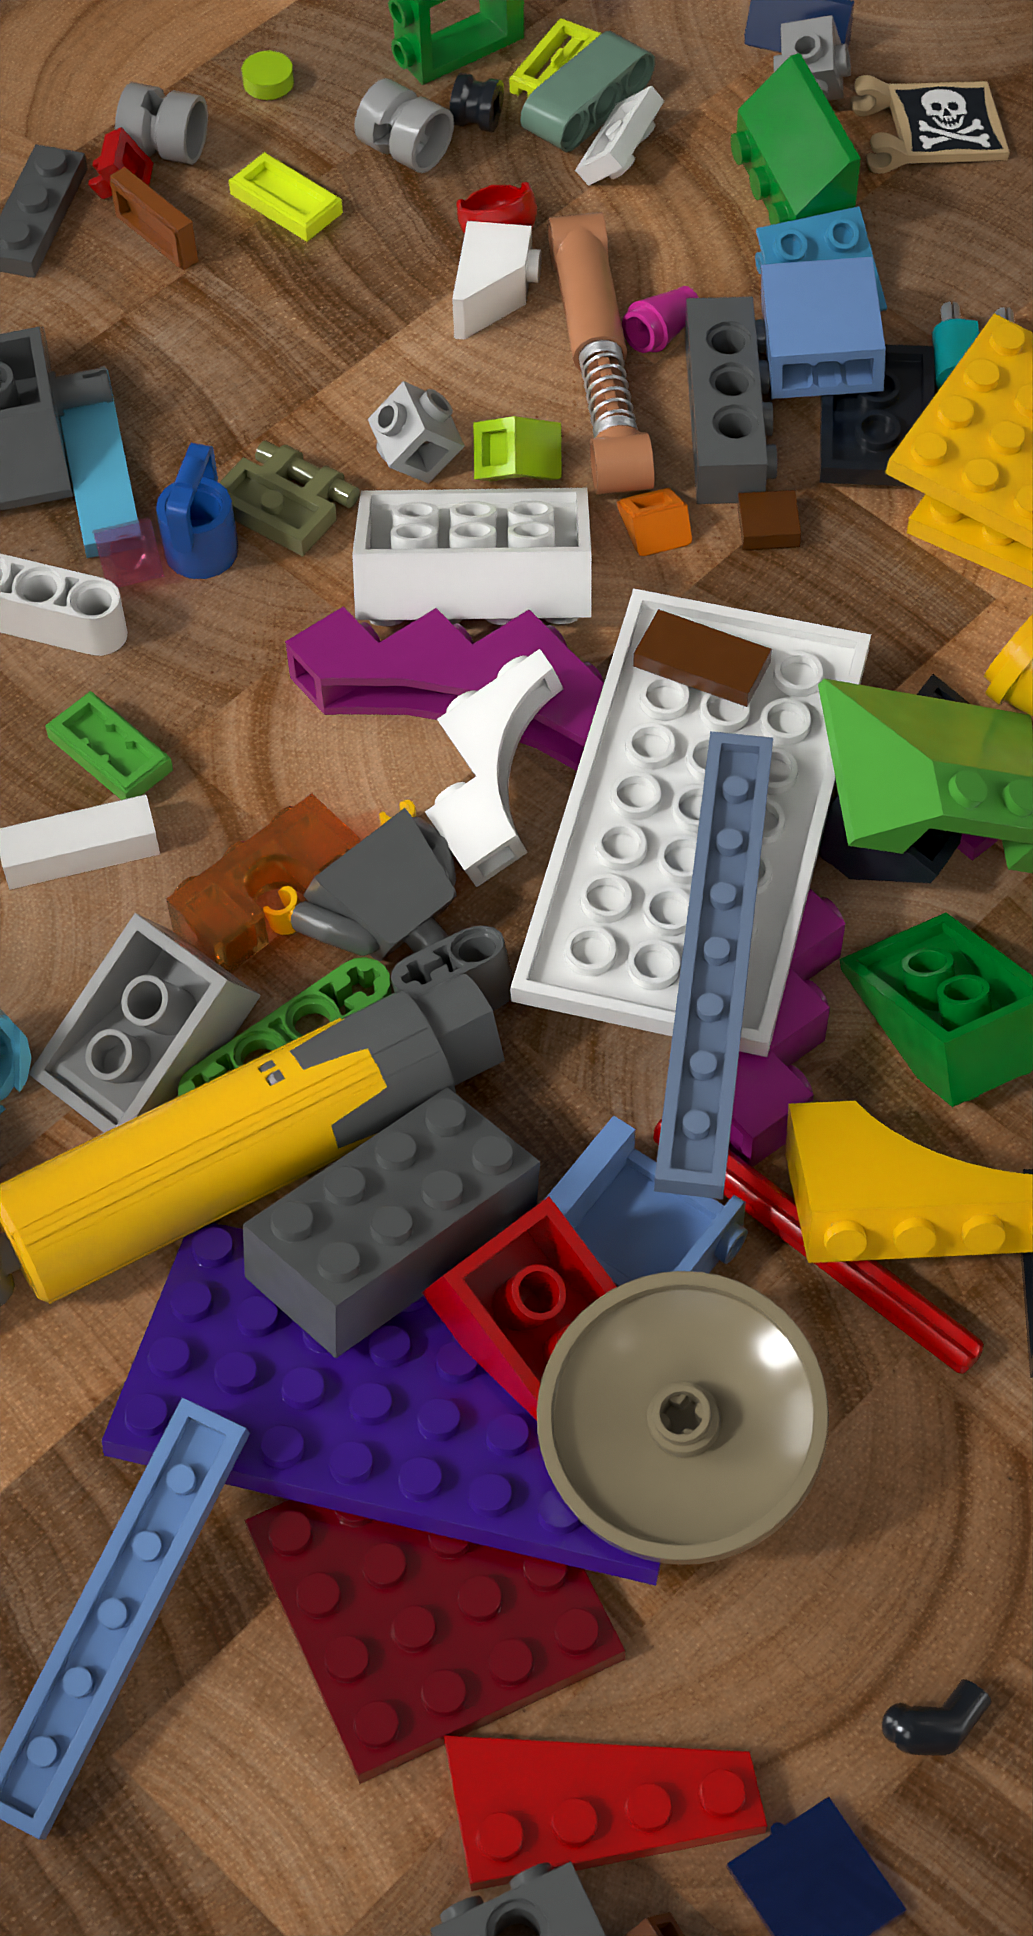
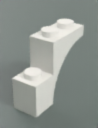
M540 649L530 656H519L509 661L499 671L498 678L479 691L472 690L458 696L448 706L447 713L437 719L476 777L467 783L458 782L443 790L435 799V805L426 810L425 813L439 834L447 840L448 847L476 887L528 853L518 836L510 811L509 776L511 764L518 743L531 720L552 697L563 690L554 668Z

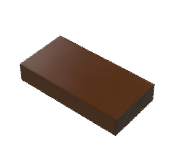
M658 609L634 652L633 667L747 707L771 663L772 649Z

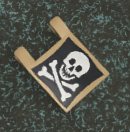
M869 75L859 76L855 80V91L863 97L853 96L850 103L853 112L858 116H869L890 106L899 137L897 138L889 133L882 132L875 133L871 137V149L874 153H879H869L866 157L868 168L873 173H886L910 163L1008 160L1010 152L988 81L887 84Z

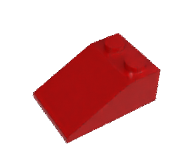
M548 1196L421 1293L461 1347L537 1420L538 1395L542 1377L557 1342L582 1311L617 1286L550 1196Z

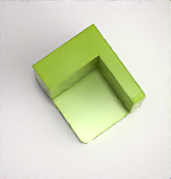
M518 416L473 422L474 480L496 481L519 477L543 480L561 478V423Z

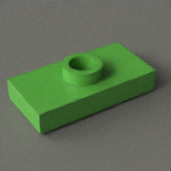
M89 691L45 725L48 738L120 800L143 795L173 771L171 757L92 691Z

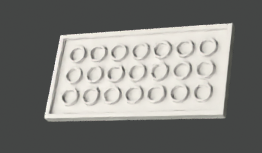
M633 588L510 987L511 1002L663 1035H673L710 731L773 737L739 1049L741 1052L768 1057L827 820L828 809L836 784L818 684L826 678L860 685L869 652L871 634ZM658 609L772 649L771 663L747 707L633 667L634 652Z

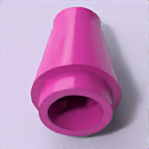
M681 286L678 289L632 303L622 319L624 337L628 344L641 353L662 351L685 327L686 299L699 298L696 292L688 286Z

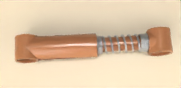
M602 212L548 217V244L553 272H557L575 367L582 372L586 399L589 404L588 409L591 415L590 420L593 426L594 438L590 439V463L595 494L605 495L651 490L654 488L652 446L648 432L640 433L635 422L636 418L632 413L634 408L630 402L629 384L625 379L627 375L626 370L623 368L628 352L608 260V240L604 215Z

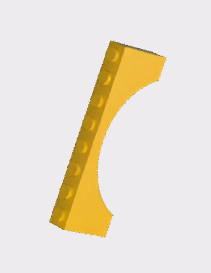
M856 1101L789 1104L785 1155L808 1263L1033 1252V1174L987 1168L932 1151L889 1129L871 1116Z

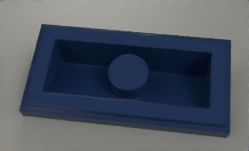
M751 0L744 43L748 46L782 53L781 24L832 15L841 44L849 46L854 1Z

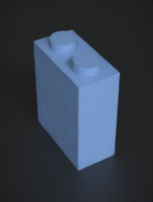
M873 257L761 265L762 318L765 323L766 356L769 363L771 399L884 391L886 348Z

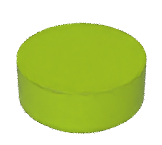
M261 51L249 56L242 65L244 89L249 95L261 100H274L286 95L294 85L291 60L286 55L276 51Z

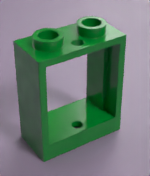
M447 0L388 1L394 25V40L391 42L393 56L397 64L404 70L408 69L422 85L524 39V0H479L480 12L431 34L430 8Z

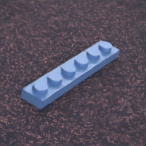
M181 1399L0 1752L1 1820L38 1839L46 1840L250 1434L245 1427L189 1400Z

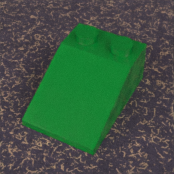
M947 912L839 959L842 972L916 1078L951 1107L973 1100L980 1096V1094L1033 1071V976Z

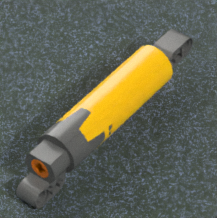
M473 926L432 944L397 963L391 974L395 993L342 1019L338 1018L0 1183V1229L2 1231L0 1233V1307L13 1294L15 1283L12 1273L21 1270L36 1297L50 1305L342 1158L446 1087L456 1094L455 1085L505 1061L493 1014L494 1010L500 1008L511 999L510 987L513 981V974L502 933L489 926Z

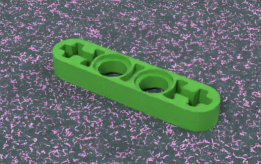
M367 957L354 958L343 963L191 1067L181 1077L178 1084V1096L227 1073L226 1071L229 1069L234 1070L242 1066L245 1057L254 1050H275L303 1036L294 1027L296 1022L307 1014H320L332 1022L391 995V982L388 970L379 961ZM359 983L366 989L374 985V994L367 996L362 991L352 994V986ZM345 1005L346 1012L344 1016L339 1011V1008Z

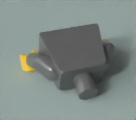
M403 800L399 803L400 812L392 818L386 815L384 811L380 812V827L313 878L303 895L308 902L300 903L296 891L290 886H284L278 891V894L286 908L273 910L268 906H264L263 911L271 929L281 935H289L297 931L315 940L359 956L370 955L378 961L384 960L404 943L416 953L449 937L435 920L457 896L454 888L456 883L452 851L448 847V842L439 834L437 829L422 818L416 817V809L412 801Z

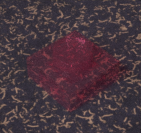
M149 517L92 530L104 579L113 582L117 588L164 577Z

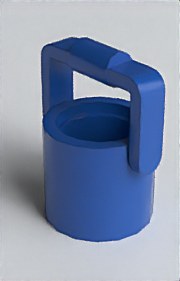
M190 443L175 482L167 486L158 497L156 512L164 556L168 566L181 576L190 579H207L220 575L232 566L238 554V540L231 497L228 490L218 482L214 449L209 445Z

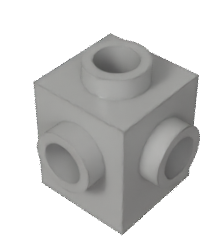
M829 15L781 24L782 55L774 56V72L790 55L801 53L827 100L842 99L843 77L851 75V61L847 44H841L833 16Z
M403 381L368 418V422L378 442L376 444L377 451L387 462L388 467L428 484L465 447L451 417L453 413L451 405L444 396L433 389L425 391Z

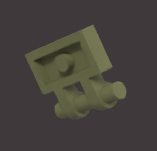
M266 440L260 443L255 453V459L262 463V466L243 457L219 482L228 490L231 497L234 520L301 556H304L337 520L336 507L332 502L336 501L351 508L357 502L360 494L358 487L344 481L343 473L329 466L319 468L303 460L302 452L286 444L278 447ZM295 480L305 486L302 488L291 481Z

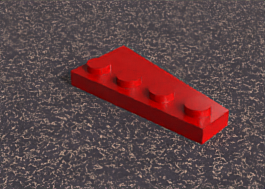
M444 1736L471 1891L507 1885L521 1872L546 1862L551 1863L553 1870L572 1862L575 1871L766 1833L767 1822L749 1751Z

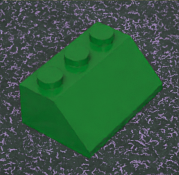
M801 53L790 55L738 109L736 133L731 134L730 138L733 158L737 165H744L749 175L753 196L756 200H762L768 210L770 225L853 208L856 206L861 158Z

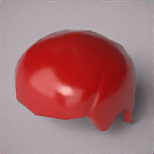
M522 182L520 188L513 185H490L473 192L465 201L458 199L456 203L458 222L464 235L467 221L526 225L533 228L537 217L535 196L528 182Z

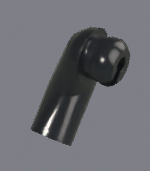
M962 1679L942 1707H910L906 1703L892 1705L883 1716L882 1732L884 1737L889 1742L895 1743L901 1752L910 1755L946 1756L959 1748L992 1701L989 1695L978 1685L969 1680Z

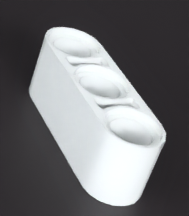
M0 553V633L98 656L112 654L126 642L128 631L119 590L113 582L101 577Z

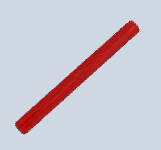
M662 1119L659 1120L653 1130V1139L658 1145ZM728 1149L724 1195L729 1199L735 1195L745 1201V1211L807 1258L795 1199ZM861 1260L814 1263L955 1372L960 1374L966 1373L980 1358L984 1347L980 1338L878 1261Z

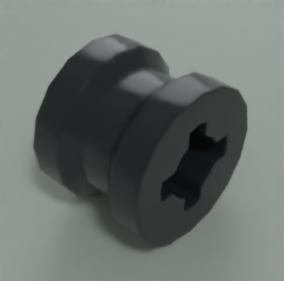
M460 72L454 82L449 110L453 115L454 125L464 127L468 123L477 124L481 131L494 132L498 125L503 105L504 84L502 80L489 78L485 82L476 81L472 74Z

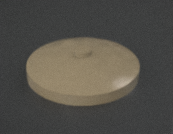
M674 1271L644 1276L610 1290L589 1305L569 1325L557 1342L542 1377L537 1405V1431L544 1463L555 1488L576 1517L595 1535L608 1544L645 1560L664 1564H703L740 1554L758 1545L781 1528L800 1508L819 1475L825 1457L829 1434V1407L823 1374L816 1355L802 1331L784 1310L765 1295L736 1280L705 1272Z

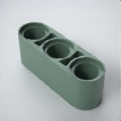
M612 31L602 33L529 95L521 112V126L564 152L572 151L606 122L617 103L642 91L647 86L655 67L654 55Z

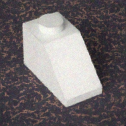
M467 221L452 299L454 339H467L526 305L529 282L539 283L541 271V250L532 249V226Z

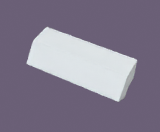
M147 795L0 828V859L9 890L160 855Z

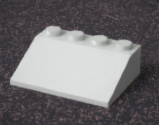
M587 488L370 490L360 492L352 553L356 620H369L371 624L377 626H394L402 623L403 620H417L435 608L453 625L459 623L462 619H486L492 624L504 625L527 610H530L537 618H544L546 621L554 624H569L577 621L579 618L591 617V536Z

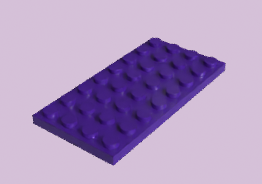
M211 1223L183 1238L101 1440L104 1456L147 1466L181 1399L184 1398L245 1427L250 1432L225 1482L226 1485L656 1586L662 1563L633 1556L608 1544L588 1529L571 1511L555 1488L546 1469L540 1449L537 1420L461 1347L424 1296L342 1355L335 1358L245 1278L243 1229Z

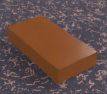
M123 167L110 176V184L116 217L177 267L186 270L197 263L198 255L193 222L127 168Z

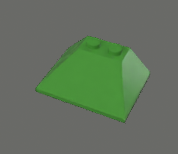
M826 678L818 684L848 846L903 854L929 828L1001 839L1008 870L1033 873V723L1030 715Z

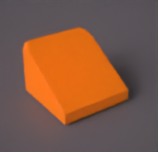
M669 487L623 498L617 502L618 511L631 542L640 556H647L691 544L692 533L688 505Z

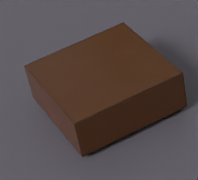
M795 490L738 493L737 509L743 550L800 547L801 528Z

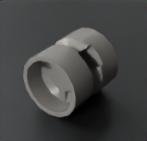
M384 78L371 86L362 98L356 113L354 126L355 135L360 142L381 153L391 154L392 158L416 172L424 173L438 164L445 154L452 138L454 120L450 110L425 97H417L414 91L391 79Z
M131 82L126 85L119 99L115 117V130L122 127L149 157L158 150L160 157L165 160L193 165L200 157L205 144L208 127L207 103L201 95L173 90L165 97L163 89L159 87Z

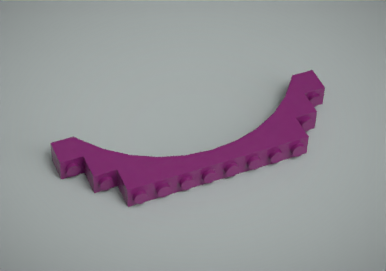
M343 606L285 641L290 679L324 715H410L437 720L447 713L450 703L461 694L472 690L479 691L498 678L499 671L509 661L519 656H530L540 649L554 668L563 690L552 697L538 711L524 731L519 743L536 748L576 771L579 767L604 685V680L596 667L590 662L583 663L567 647L561 633L552 625L546 626L530 610L525 611L474 643L462 625L458 623L453 625L437 608L381 641L371 625L367 622L360 624ZM810 888L768 1057L739 1051L729 1149L752 1167L786 1144L789 1104L813 1103L814 1094L809 1081L797 1067L791 1064L825 1041L830 1007L822 990L809 979L841 957L846 923L839 909L831 900L826 897L820 898Z

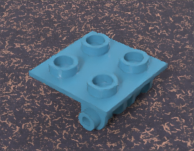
M860 206L756 228L761 252L755 254V263L759 274H761V265L873 257ZM873 257L879 306L881 312L887 310L888 308Z

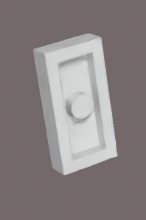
M652 85L617 103L575 170L588 186L607 176L611 179L618 178L635 161L632 153L637 145L654 130L656 124L653 122V119L664 103L663 98Z

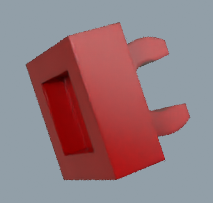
M120 127L105 134L101 155L92 164L100 175L90 179L88 185L101 199L109 198L112 196L110 176L125 167L149 186L154 162L127 132Z

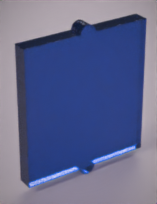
M830 1797L822 1800L785 1826L780 1822L774 1823L771 1826L768 1837L727 1863L726 1866L771 1936H872L905 1914L907 1910Z

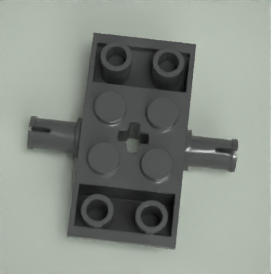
M44 326L0 334V511L73 497L60 417L64 416V410L102 402H113L105 365L97 369L56 376L55 371H52Z

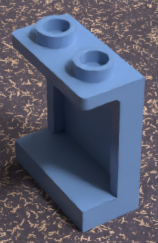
M613 1115L548 1196H550L615 1285L619 1287L629 1281L662 1272L695 1271L710 1273L719 1260L728 1264L737 1255L748 1234V1230L743 1227L746 1202L733 1195L724 1206L713 1198L655 1192L654 1181L657 1162L635 1149V1129Z

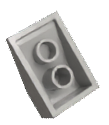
M134 913L30 1069L29 1075L105 1133L175 1098L178 1095V1084L181 1077L191 1067L232 1040L261 995L172 930Z

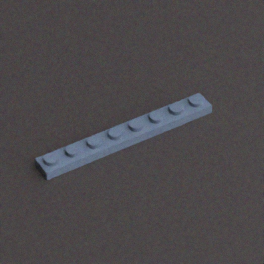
M710 731L655 1172V1192L723 1199L773 737Z

